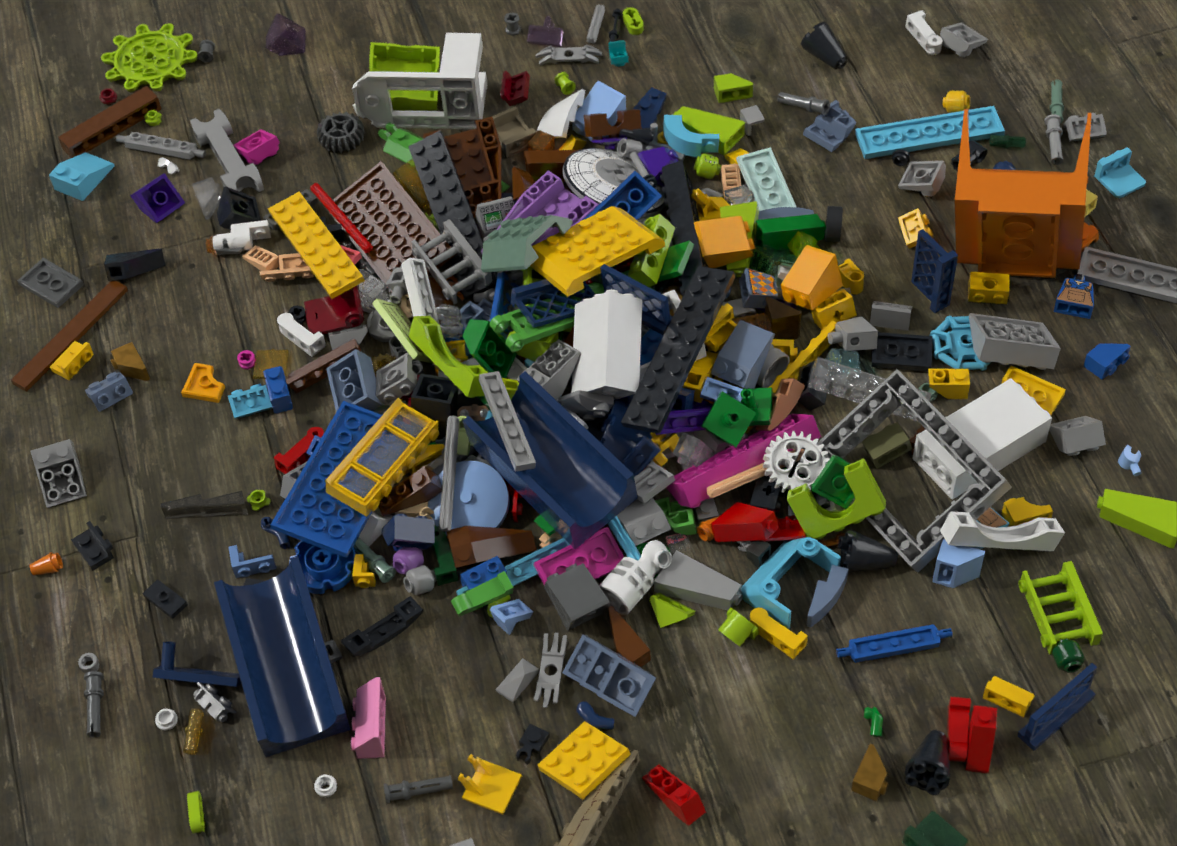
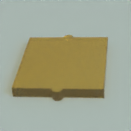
M257 350L253 379H265L263 371L282 366L286 376L289 350Z

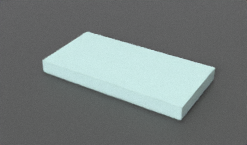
M771 147L737 157L736 161L753 201L758 203L759 211L777 207H796Z

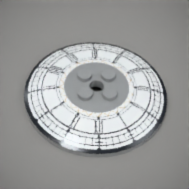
M600 148L578 150L567 157L563 166V177L568 187L580 199L587 196L597 204L603 202L634 171L639 175L640 173L632 159L619 156L617 151ZM657 184L655 189L662 197L641 218L656 215L665 208V196L660 185Z

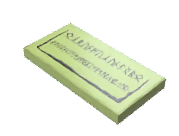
M376 298L372 305L412 359L433 363L408 337L412 323L398 304Z

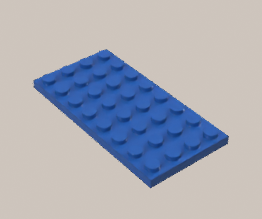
M346 401L342 402L270 524L271 529L340 556L348 557L373 511L366 517L326 493L325 480L382 416L381 414ZM394 419L392 425L413 437L415 436L416 427ZM384 430L381 438L375 440L370 446L369 452L367 454L364 453L358 460V463L382 477L410 443ZM351 468L347 472L345 479L338 484L364 498L376 482Z

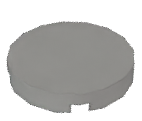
M377 310L369 314L367 330L370 336L381 342H389L395 334Z

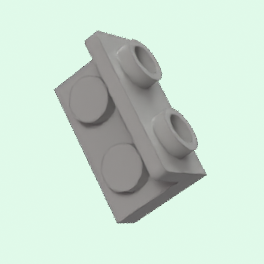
M1092 113L1090 139L1105 137L1107 133L1103 114L1096 115V113ZM1078 115L1068 117L1063 124V127L1067 128L1070 142L1083 140L1087 115L1085 117H1079Z

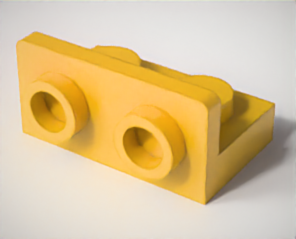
M919 208L898 217L906 245L909 249L916 246L918 231L922 229L934 238L930 227H927L930 224L926 214L922 215Z
M74 341L50 366L51 371L70 380L94 355L90 344L85 342L82 345Z

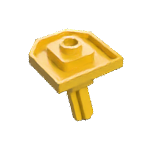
M699 188L692 190L691 196L697 202L700 221L721 218L720 207L730 206L723 197H709Z

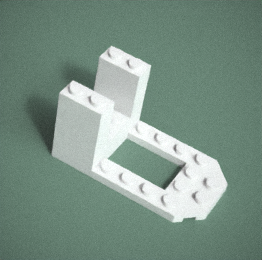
M446 33L440 73L368 71L353 84L352 90L357 115L363 119L366 117L371 120V124L377 128H386V124L390 122L397 128L476 129L475 121L483 119L487 91L486 72H479L483 48L481 33ZM390 90L441 91L444 111L393 110Z

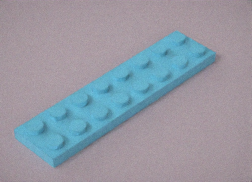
M994 106L969 110V141L1004 136L1005 130ZM964 111L857 128L855 135L864 159L892 155L895 150L910 152L961 143Z

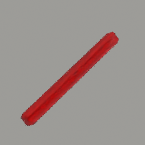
M318 183L310 186V190L365 253L372 251L373 246Z

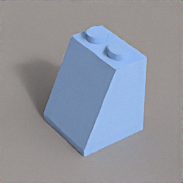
M597 81L584 99L583 106L579 107L576 111L575 121L572 122L573 130L577 134L586 137L584 115L607 113V121L613 126L617 121V111L626 110V96Z

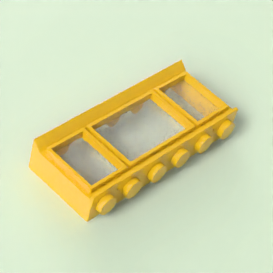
M398 397L325 480L326 493L367 517L371 511H375L378 508L381 499L389 495L392 486L396 482L399 483L404 472L408 468L413 467L416 458L424 454L428 444L438 437V421L435 422L409 407Z

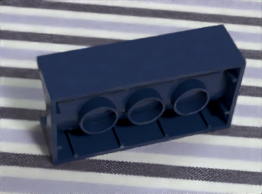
M524 371L519 375V385L511 402L536 461L535 468L515 472L494 417L484 421H474L468 416L462 421L470 445L576 550L638 498L634 474L538 382Z
M298 556L290 559L288 567L282 573L261 583L247 586H232L226 584L223 580L214 582L257 740L265 757L351 730Z

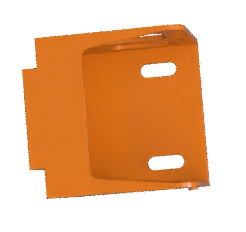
M964 109L955 193L957 263L978 264V272L1056 278V268L1080 269L1092 113L1087 114V123L1075 171L1048 172L971 168L969 109Z

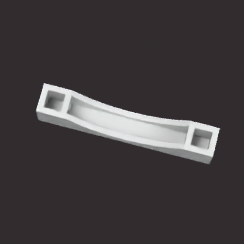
M950 512L940 529L948 545L1039 551H1054L1065 534L1056 518L1038 517L1017 526L996 528L977 522L966 512Z

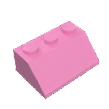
M376 677L357 689V698H353V710L356 711V717H352V729L355 731V737L351 738L352 751H356L358 759L384 757L386 697L381 679Z

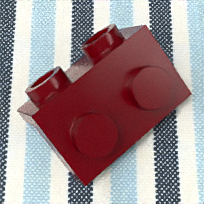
M507 70L503 71L500 95L509 106L528 100L529 73L525 71L511 76Z

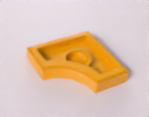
M194 363L181 394L182 397L219 403L224 393L225 385L213 377V366Z

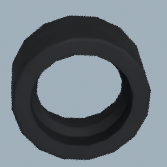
M827 207L825 241L840 242L843 207Z

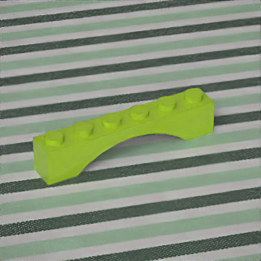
M414 316L408 337L444 372L465 396L469 398L484 396L479 382V374L488 372L481 365L467 366L458 361L447 347L440 325L431 316Z

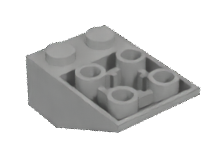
M558 339L524 371L557 400L563 394L581 353Z
M70 439L30 451L47 508L87 496L74 443Z

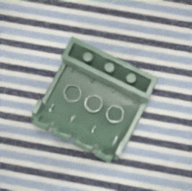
M554 215L529 216L522 219L519 217L513 220L506 219L500 224L501 227L488 235L489 238L483 243L482 272L527 269L539 258L531 244L548 228L557 227L561 234L566 233L571 228L573 221L569 218Z

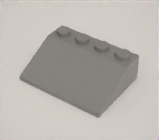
M969 314L973 348L980 361L990 363L991 361L999 362L1002 365L1016 364L1024 368L1032 366L1041 370H1046V368L1054 369L1061 348L1043 323Z

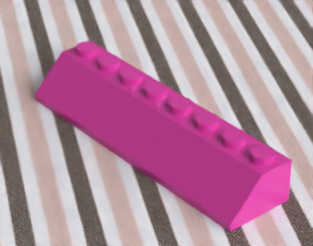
M792 413L771 431H758L742 439L736 448L729 446L674 475L675 481L666 488L681 506L698 507L701 505V501L712 499L707 495L708 486L764 463L763 457L764 454H767L765 453L766 448L770 447L771 441L776 442L777 436L783 439V435L786 432L790 437L792 431H794L796 436L803 432V437L805 438L811 434L810 440L819 439L821 435L814 416Z

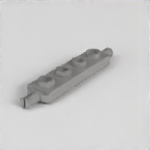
M132 132L129 136H116V142L125 143L126 148L191 159L195 156L205 158L206 151L197 150L195 143L178 141L138 132Z

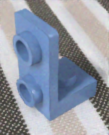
M237 545L229 547L231 566L236 578L248 577L252 574L265 573L276 569L273 555L245 561L243 552L239 553Z

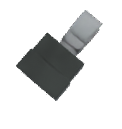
M737 541L740 543L738 549L746 552L747 559L751 560L757 568H760L772 555L771 544L765 541Z

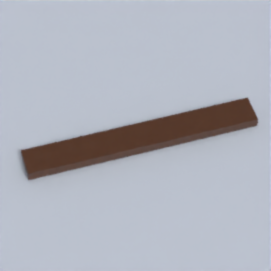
M115 280L110 281L11 379L12 384L27 392L50 369V366L74 341L77 342L128 291L127 286Z

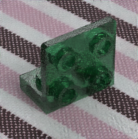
M768 245L763 247L755 246L754 256L751 258L749 268L775 277L779 265L792 267L798 257L791 255L788 249L782 247L778 250Z
M931 811L916 828L910 825L905 830L902 841L906 846H965L968 842L961 833L934 811Z

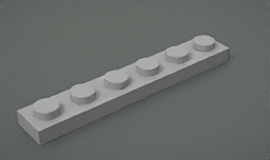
M499 371L479 374V382L515 472L535 468L536 461Z

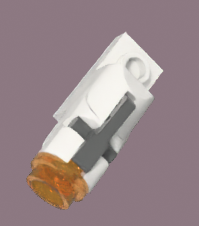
M268 221L231 224V233L218 234L206 239L207 252L213 255L240 254L242 251L250 250L253 248V240L271 238Z

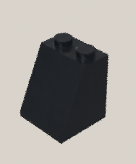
M420 374L411 396V408L435 422L438 421L439 435L436 439L440 440L443 437L446 439L447 418L456 415L459 388L449 378ZM411 422V426L416 427L415 436H417L423 428Z

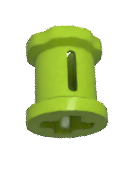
M566 72L556 75L554 79L555 84L561 87L562 93L564 95L571 94L575 90L576 84L569 79V75Z

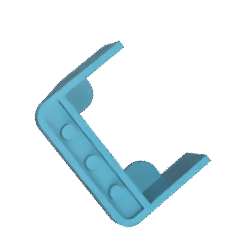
M806 537L784 541L747 580L741 589L742 599L753 608L765 609L771 618L787 629H790L791 610L776 601L780 595V585L777 583L780 578L801 556L809 558L829 573L832 565L840 566L841 556L814 538Z

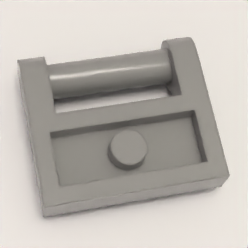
M654 462L649 463L645 470L634 477L638 495L637 499L642 503H646L675 481L674 475Z

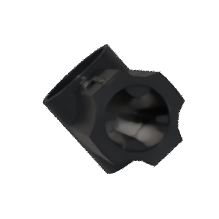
M974 140L969 141L970 165L975 162H982L988 150ZM960 153L951 160V164L957 172Z

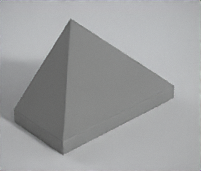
M522 658L496 688V692L514 702L540 672V669Z

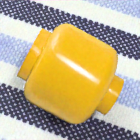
M963 90L949 91L946 97H943V108H946L948 113L964 111V109H969L970 96Z

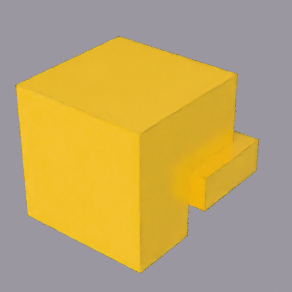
M728 303L721 306L704 341L714 352H717L726 343L737 326L731 320L734 318L733 307Z

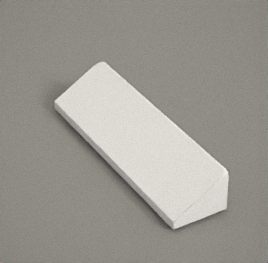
M408 258L401 266L413 317L431 316L439 324L425 262L423 259Z

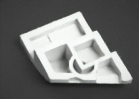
M580 90L553 105L540 121L537 136L566 138L569 122L575 121L577 107L583 106L585 90Z

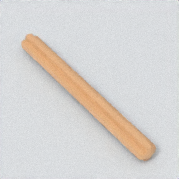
M801 449L796 462L801 460L804 449ZM764 463L708 486L707 495L710 498H714L763 477L767 468H763Z

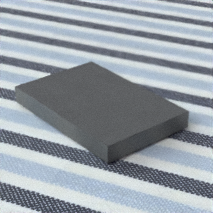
M44 257L17 280L21 287L57 308L84 285L83 280Z

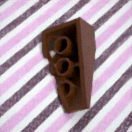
M463 526L446 531L456 571L478 566L496 556L503 560L537 551L533 534L530 530Z

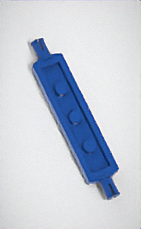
M932 624L849 640V647L836 649V654L838 658L851 656L854 663L937 648L940 645V639L952 637L953 634L951 628L938 630Z

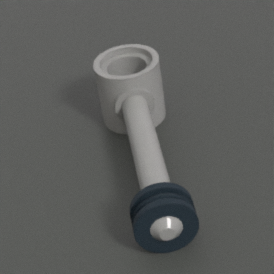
M625 138L621 139L617 146L618 155L632 159L640 175L655 188L658 184L655 176L648 174L638 156V153L642 151L641 142Z

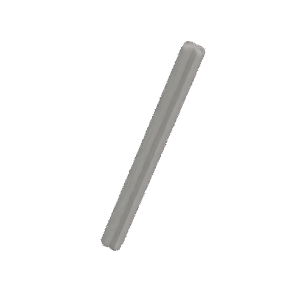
M449 416L447 418L439 529L443 532L450 531L452 525L459 418L457 416Z

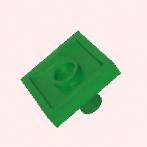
M772 387L743 389L740 393L742 397L741 403L756 412L749 426L771 425Z
M722 391L700 427L736 448L756 412Z
M833 454L810 487L811 490L847 509L855 498L844 475L845 466L851 463Z

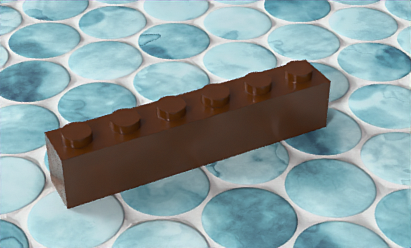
M147 86L58 136L62 149L71 158L89 152L144 120V116L148 111L155 110L158 112L161 110L158 96Z

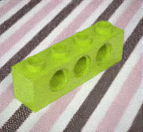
M661 214L649 217L645 221L644 226L661 237L665 242V247L650 255L645 251L636 254L630 264L628 277L647 287H651L658 282L675 227Z

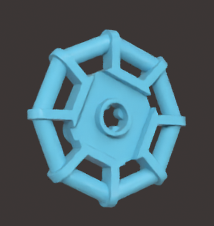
M949 315L935 330L930 332V336H933V356L935 359H940L954 369H980L984 371L990 364L980 361L974 352L969 316L952 317ZM948 327L952 328L951 332H944ZM940 339L945 340L946 346L941 348ZM963 340H967V342L971 343L965 344L963 343ZM975 359L976 362L962 363V360Z

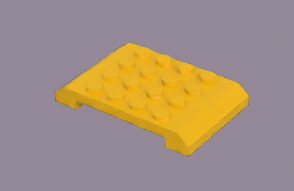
M611 206L587 219L581 220L579 223L571 226L566 233L561 234L559 232L533 245L532 247L539 258L530 266L568 297L584 289V281L601 273L600 267L603 264L613 267L642 251L650 255L665 247V242L623 209Z

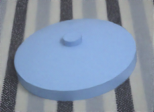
M479 461L457 462L451 529L463 526L499 528L507 516L510 503L509 491L504 479L494 468ZM443 471L438 475L441 484L443 481ZM442 492L428 501V507L434 511L430 516L434 520L435 526H439Z

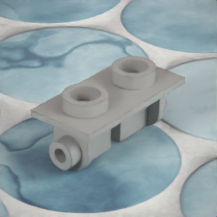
M197 683L201 689H197L194 692V699L204 709H207L212 704L207 712L216 721L224 722L228 718L227 714L229 712L236 713L231 707L232 703L227 698L220 697L217 694L218 689L212 684Z

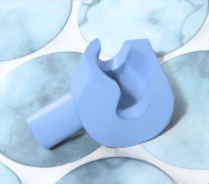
M1127 445L1121 453L1118 463L1124 469H1131L1134 476H1139L1142 473L1138 465L1141 453L1139 450L1136 454L1131 453L1132 447Z

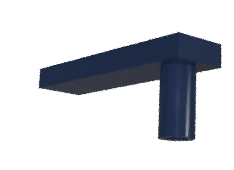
M170 641L163 642L161 665L153 669V678L235 687L242 684L238 673L174 667L176 643Z

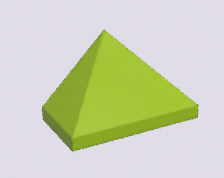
M661 593L650 597V602L660 628L695 614V610Z

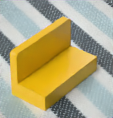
M996 676L992 678L991 682L988 681L983 694V699L1022 717L1025 716L1034 698L1033 693Z

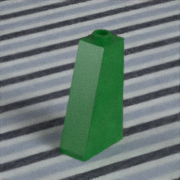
M818 214L760 219L756 221L755 246L761 257L766 258L824 239L826 224L824 220L820 219Z

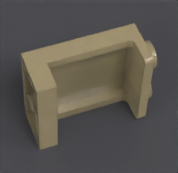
M517 107L492 116L501 144V151L506 158L538 144L536 130L527 127L520 118Z

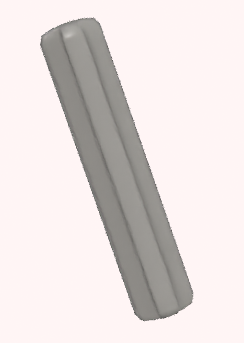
M598 4L595 8L587 35L588 43L594 44L596 42L605 12L604 5Z

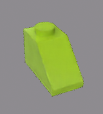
M732 73L714 76V91L718 103L753 98V83Z

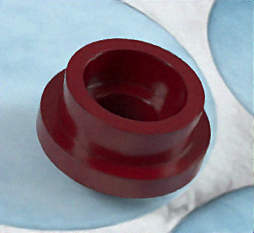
M106 88L100 93V101L103 104H112L117 100V94L113 89Z

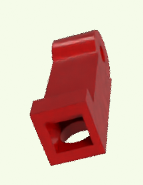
M320 427L310 428L307 431V435L287 453L282 455L279 452L275 455L274 462L276 468L286 474L307 462L311 455L306 452L315 435L323 436V429Z
M950 697L947 728L949 761L966 762L970 698Z

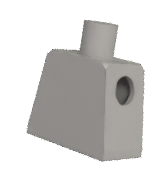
M862 316L837 322L835 324V332L828 333V342L830 344L838 343L846 351L877 349L878 330Z

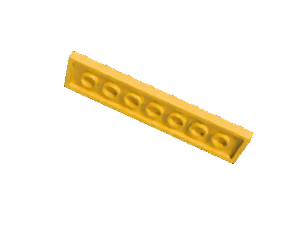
M300 192L268 208L270 215L331 299L365 281L363 275Z

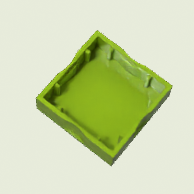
M371 42L369 71L439 73L440 47L402 46ZM390 90L393 110L437 111L438 91Z

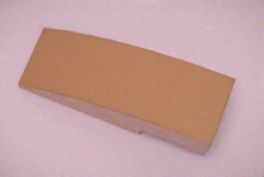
M794 378L781 379L777 392L773 393L771 425L756 426L755 429L757 431H771L778 426L796 405L805 385Z

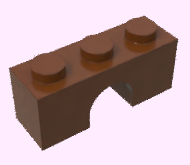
M638 109L617 111V121L613 126L607 121V113L584 115L585 136L592 137V140L603 139L602 136L608 135L609 138L619 137L620 129H642L640 110Z

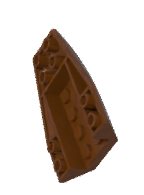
M493 117L476 120V129L444 137L474 217L478 204L501 199V144ZM440 130L423 134V138H426Z

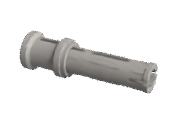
M1052 114L1045 118V125L1047 126L1046 136L1050 142L1051 163L1055 164L1056 159V165H1059L1063 162L1060 140L1062 135V128H1060L1061 117Z

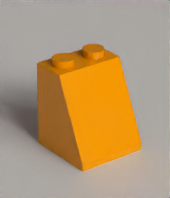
M742 216L694 222L701 253L709 268H717L754 256L752 249H755L752 238L748 237L750 227L747 221L744 222Z
M809 245L805 246L781 283L784 300L814 310L840 289L843 284L836 254Z

